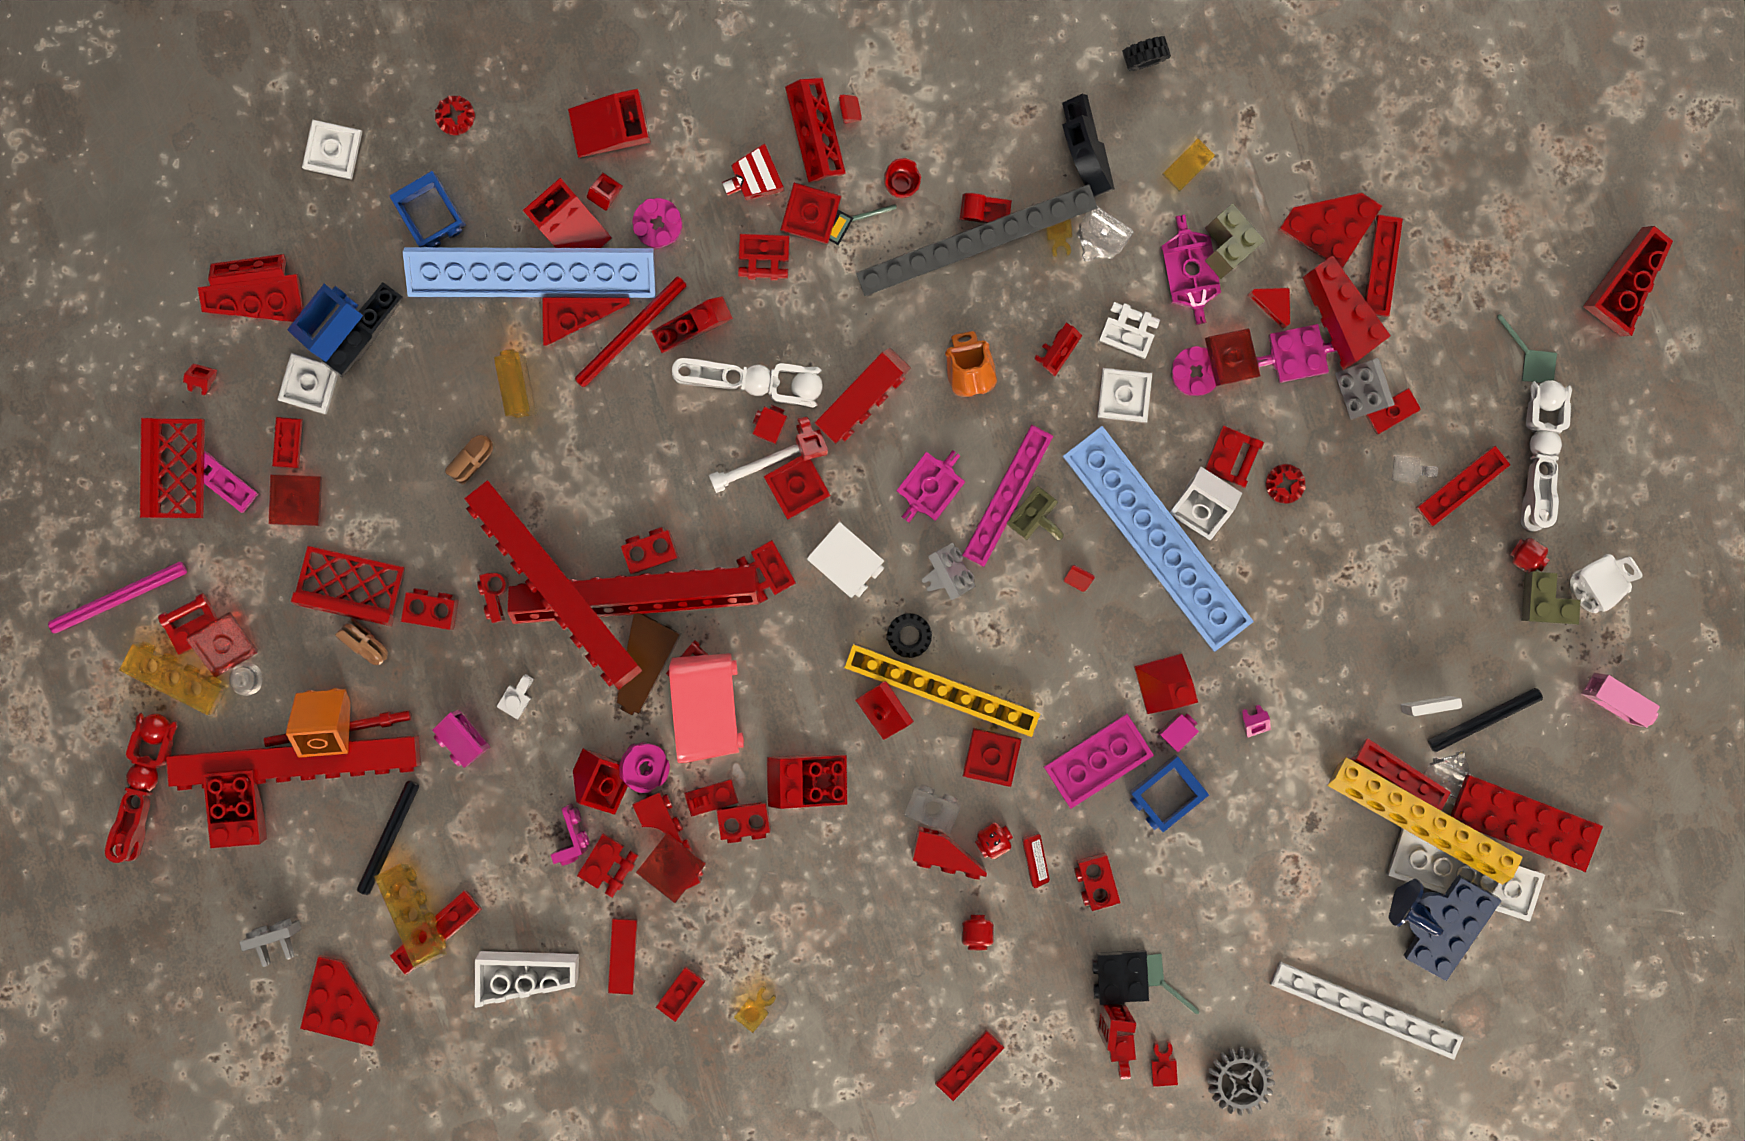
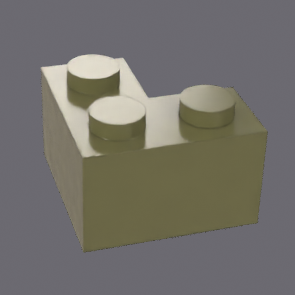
M1233 203L1205 227L1207 232L1220 245V248L1210 255L1205 262L1222 279L1265 241Z
M1525 572L1521 621L1579 625L1581 600L1556 598L1558 573L1530 572L1528 574Z

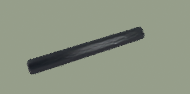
M1538 688L1527 691L1428 741L1429 746L1433 752H1438L1542 701V693Z
M413 781L405 783L357 887L359 893L367 896L371 893L419 789L417 783Z

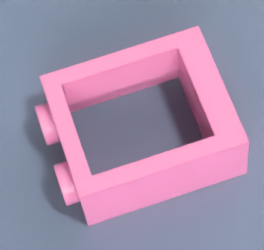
M1594 673L1581 693L1631 725L1647 728L1656 721L1659 715L1657 712L1660 708L1659 705L1610 675Z

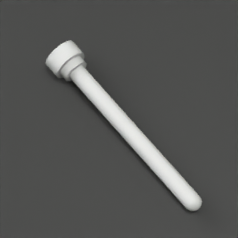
M795 444L725 474L724 472L718 473L717 471L710 474L709 477L716 493L725 490L729 482L800 453L798 445Z

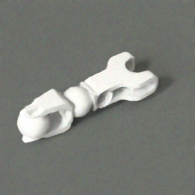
M680 358L672 366V376L677 383L724 389H737L741 387V390L744 391L745 389L754 396H762L768 393V395H771V399L777 403L798 404L813 408L818 406L814 400L821 395L823 389L822 381L817 375L822 370L818 367H802L779 363L771 371L762 365H752L748 368L744 367L742 370L735 365L689 358ZM681 367H688L691 373L688 376H681L678 371ZM729 371H736L740 375V381L736 384H731L726 380V374ZM779 372L798 373L793 378L791 384L795 397L777 394V387L780 384L778 379Z
M1554 380L1544 381L1539 385L1533 381L1530 386L1531 400L1528 403L1526 426L1532 430V433H1535L1530 441V449L1534 456L1530 459L1533 463L1529 468L1527 490L1521 510V525L1530 532L1554 525L1558 514V464L1556 461L1559 459L1557 455L1562 448L1561 438L1558 434L1570 426V397L1572 388L1570 385L1564 388L1561 383ZM1539 408L1546 411H1556L1559 409L1557 426L1549 422L1545 424L1540 422ZM1540 463H1543L1547 466V475H1543L1542 473H1540ZM1530 514H1531V521H1532V523H1533L1534 525L1530 524V522H1529V519H1528V518H1529V515H1530Z

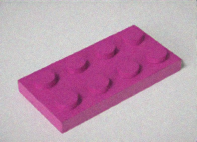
M1126 713L1043 767L1070 809H1072L1153 757L1154 754Z

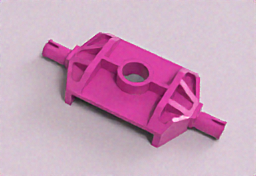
M1179 215L1175 217L1178 227L1177 235L1160 247L1161 251H1163L1172 297L1171 303L1192 308L1196 325L1207 323L1203 309L1205 304L1221 293L1219 277L1205 262L1214 253L1211 236L1192 232L1188 229L1186 215H1181V217ZM1188 262H1194L1198 265L1199 271L1196 275L1192 276L1186 272L1185 266Z

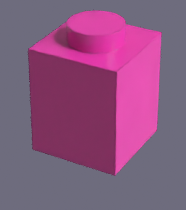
M1178 712L1158 734L1176 752H1179L1199 732L1195 728L1198 723L1188 713L1183 716Z

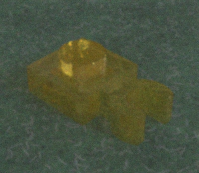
M1071 219L1047 227V241H1055L1052 247V256L1057 257L1058 247L1065 248L1066 256H1069L1071 247L1066 242V239L1073 237Z
M765 986L758 990L756 1001L749 997L734 1016V1019L752 1033L769 1014L764 1007L772 1005L776 999L774 994L768 1000L762 997L766 990Z

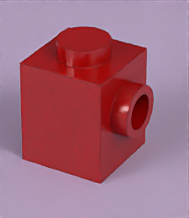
M772 404L770 409L764 406L762 411L758 410L753 420V424L756 425L753 435L777 445L788 419L784 415L785 410Z

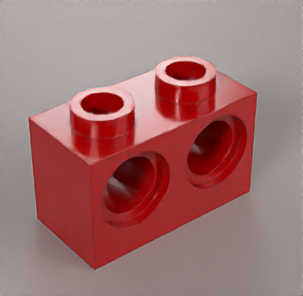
M663 527L649 531L650 536L640 539L639 535L625 540L626 544L622 545L621 549L630 574L679 559L670 530L664 531ZM658 539H664L668 544L667 550L663 553L655 550L654 545ZM635 547H641L644 551V557L640 561H635L631 556V552Z
M414 588L413 592L405 593L401 622L447 630L454 629L459 600L452 599L453 594L438 592V596L428 595L429 590ZM417 599L421 600L424 604V609L421 613H416L413 610V603ZM442 603L448 607V614L444 618L440 617L437 613V608Z
M767 801L717 809L721 840L727 839V843L741 842L742 837L751 836L752 840L766 838V833L771 832ZM753 815L761 816L764 821L761 827H753L750 824V817ZM730 818L737 820L739 828L736 831L728 830L725 826L726 820Z
M1106 853L1076 860L1078 867L1074 868L1077 881L1083 882L1085 891L1081 892V896L1085 906L1089 905L1090 909L1095 911L1121 903ZM1092 864L1098 865L1099 872L1096 876L1090 877L1086 874L1088 866ZM1098 888L1106 890V896L1102 900H1095L1093 898V893Z

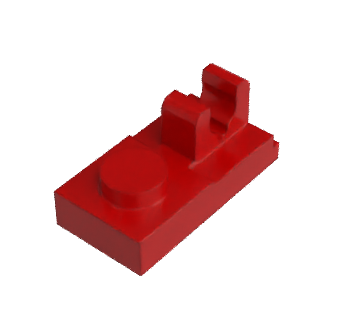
M1066 322L1063 328L1057 332L1052 346L1046 343L1042 345L1047 351L1045 357L1036 355L1035 360L1043 365L1051 375L1056 376L1082 335L1074 326Z
M732 779L684 793L691 817L739 803Z

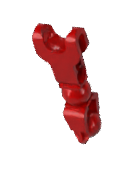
M139 713L136 717L135 731L132 732L126 751L127 758L134 764L126 774V782L129 787H125L127 793L121 800L115 823L109 832L105 846V856L113 863L133 861L140 856L146 833L145 824L150 807L149 795H152L153 792L150 791L158 783L156 768L167 765L166 757L171 756L174 743L173 737L178 727L177 721L170 723L161 714H150L144 717L142 713ZM142 739L151 745L161 744L156 760H153L150 756H140ZM135 795L141 800L140 806L137 809L131 803ZM115 845H116L115 853H116L117 856H115L114 853H113V847H114Z

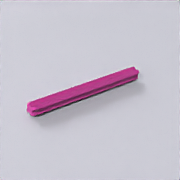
M177 562L49 621L48 626L52 633L63 631L187 573L186 567L183 562Z

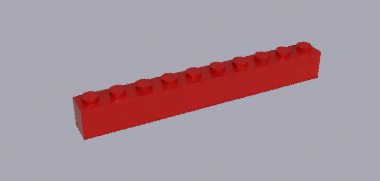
M488 480L464 498L469 504L466 510L475 520L479 517L484 524L480 526L489 538L493 535L499 541L495 546L503 556L509 554L512 557L513 561L510 562L512 567L519 575L524 572L528 577L525 583L533 593L537 590L543 596L540 599L541 603L548 611L553 609L558 616L555 620L563 630L566 628L570 629L573 633L570 639L578 649L583 646L587 650L586 659L594 668L599 665L603 670L600 676L609 687L614 684L619 690L642 672L633 658Z
M742 565L738 568L726 569L717 567L713 570L692 569L688 572L677 573L668 571L664 574L652 575L643 573L639 576L628 577L619 575L614 578L603 579L594 577L590 580L569 579L598 617L759 604L758 575L755 566ZM526 583L508 586L507 612L513 624L556 621L555 618L558 615L553 609L548 611L540 601L543 598L538 590L533 593Z
M419 735L349 741L348 754L298 757L293 746L172 755L166 757L168 786H177V791L190 790L192 785L202 784V789H204L203 774L254 770L257 784H264L266 779L276 778V783L289 782L291 777L300 776L301 781L314 780L316 775L325 774V779L341 777L340 773L350 772V777L364 776L365 771L371 770L375 771V775L388 774L390 769L399 768L400 773L415 771L414 767L421 765Z

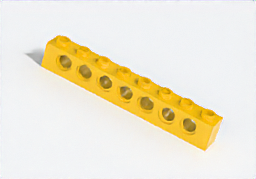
M856 644L852 645L844 667L875 680L886 681L887 684L1030 737H1032L1040 717V713Z
M1347 757L1337 765L1327 785L1502 885L1513 879L1523 858Z

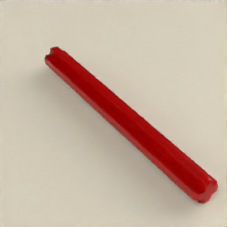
M677 276L575 377L576 382L581 387H586L686 287L684 280Z

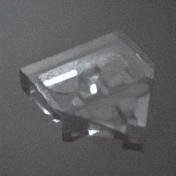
M1099 207L1087 212L1079 224L1077 237L1080 238L1083 249L1082 256L1084 262L1095 258H1114L1116 254L1122 251L1134 231Z
M1464 751L1456 752V755L1441 759L1433 758V763H1430L1424 772L1425 776L1451 792L1447 802L1455 805L1466 774L1471 775Z

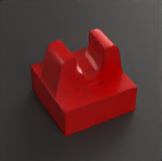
M193 363L184 373L183 383H187L188 391L192 392L197 386L202 388L201 395H206L216 379L217 370Z

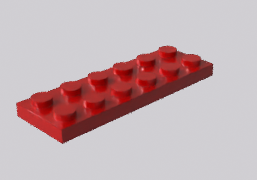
M1468 774L1464 778L1450 815L1478 832L1586 872L1603 829L1602 825Z

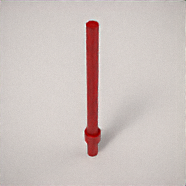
M410 710L392 714L391 712H384L376 717L350 721L349 732L377 726L385 728L393 726V723L409 721L412 719ZM286 734L264 737L265 747L291 743Z

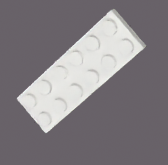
M1403 828L1401 829L1387 872L1388 876L1406 882L1416 878L1422 883L1424 888L1443 894L1447 892L1459 874L1501 899V903L1495 911L1529 922L1545 877L1543 873L1518 866L1513 879L1502 885Z

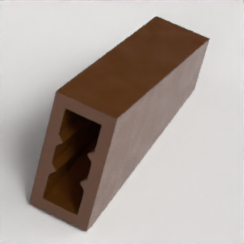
M634 614L627 646L628 654L637 663L642 672L619 689L616 702L621 705L620 709L630 715L641 713L681 636V633L644 614Z

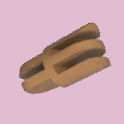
M484 435L473 437L446 467V474L460 484H466L492 453V441Z
M353 618L335 634L357 655L360 654L373 665H380L383 663V660L387 659L388 653L386 648L374 638V635Z

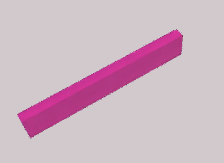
M1034 425L1030 426L962 556L983 567L985 566L1049 446L1053 435Z

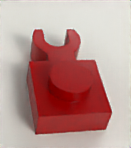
M1157 1042L1154 1043L1153 1051L1158 1060H1151L1153 1087L1178 1085L1176 1059H1169L1173 1052L1171 1043L1167 1042V1049L1164 1052L1158 1050Z

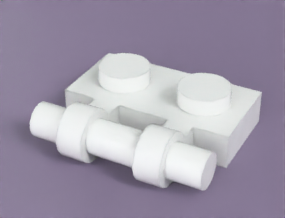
M1114 302L1110 311L1119 314L1118 320L1107 318L1099 341L1145 359L1154 338L1153 334L1146 332L1147 326L1157 329L1160 319L1152 317V314L1145 311L1142 313L1131 309V305L1125 303L1121 305ZM1126 318L1140 322L1139 327L1135 328L1125 324Z

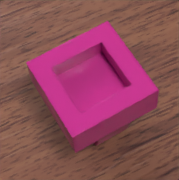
M1260 705L1255 706L1257 713L1250 716L1246 709L1242 711L1244 731L1247 738L1271 730L1270 717L1267 711H1264Z

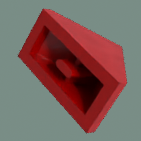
M1290 288L1253 289L1248 294L1282 329L1290 324Z

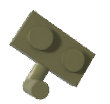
M1039 486L1033 490L1007 522L1011 529L1026 540L1029 539L1039 525L1047 530L1056 540H1061L1064 537L1063 532L1046 518L1058 501Z

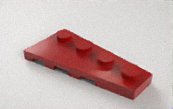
M298 274L198 287L201 310L205 313L294 322L304 309Z

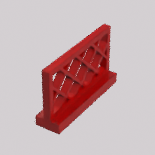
M141 418L140 518H203L205 419ZM162 424H170L176 430L168 440L162 435ZM189 424H197V435L190 440L183 431ZM179 435L188 443L180 452L171 445ZM167 447L175 455L168 464L162 460V452ZM190 448L197 453L196 460L191 465L183 458V455ZM178 460L187 467L180 477L170 469ZM168 472L175 482L166 490L161 484V478ZM190 472L196 477V485L191 490L182 482ZM178 485L187 493L179 502L170 494ZM168 497L175 506L168 513H161V502ZM190 497L196 502V513H188L182 507Z
M307 546L297 588L293 592L291 602L300 607L392 627L394 621L393 614L405 568ZM312 553L322 555L327 563L314 570L310 564ZM327 556L333 557L334 559L329 561ZM340 559L346 560L351 568L338 576L332 564ZM351 562H356L358 564L353 566ZM363 565L371 566L375 574L362 581L356 570ZM330 567L335 578L323 585L317 573ZM375 567L383 568V569H381L380 571L377 572V570H376ZM388 570L398 572L396 581L386 586L380 575ZM354 572L360 583L347 590L341 579ZM314 576L320 587L312 592L303 590L305 581ZM378 577L384 588L371 596L365 584ZM338 581L344 593L337 597H331L325 588ZM363 587L368 598L360 603L354 602L350 593ZM394 587L393 592L391 594L389 590ZM323 590L325 595L318 593ZM385 592L391 598L388 609L378 607L374 600ZM348 596L349 600H345L342 598ZM371 601L374 606L367 605V603Z

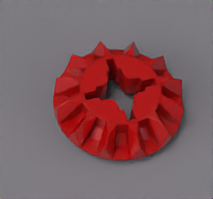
M448 95L447 98L439 102L435 109V121L439 128L447 134L461 135L467 132L474 123L475 112L473 106L467 99L459 95ZM451 106L457 112H463L457 116V125L452 118H447L451 114Z
M1291 464L1276 466L1269 472L1266 479L1268 494L1279 503H1293L1302 497L1306 488L1305 476L1299 468ZM1283 474L1287 480L1296 481L1289 486V492L1286 488L1276 487L1283 482Z

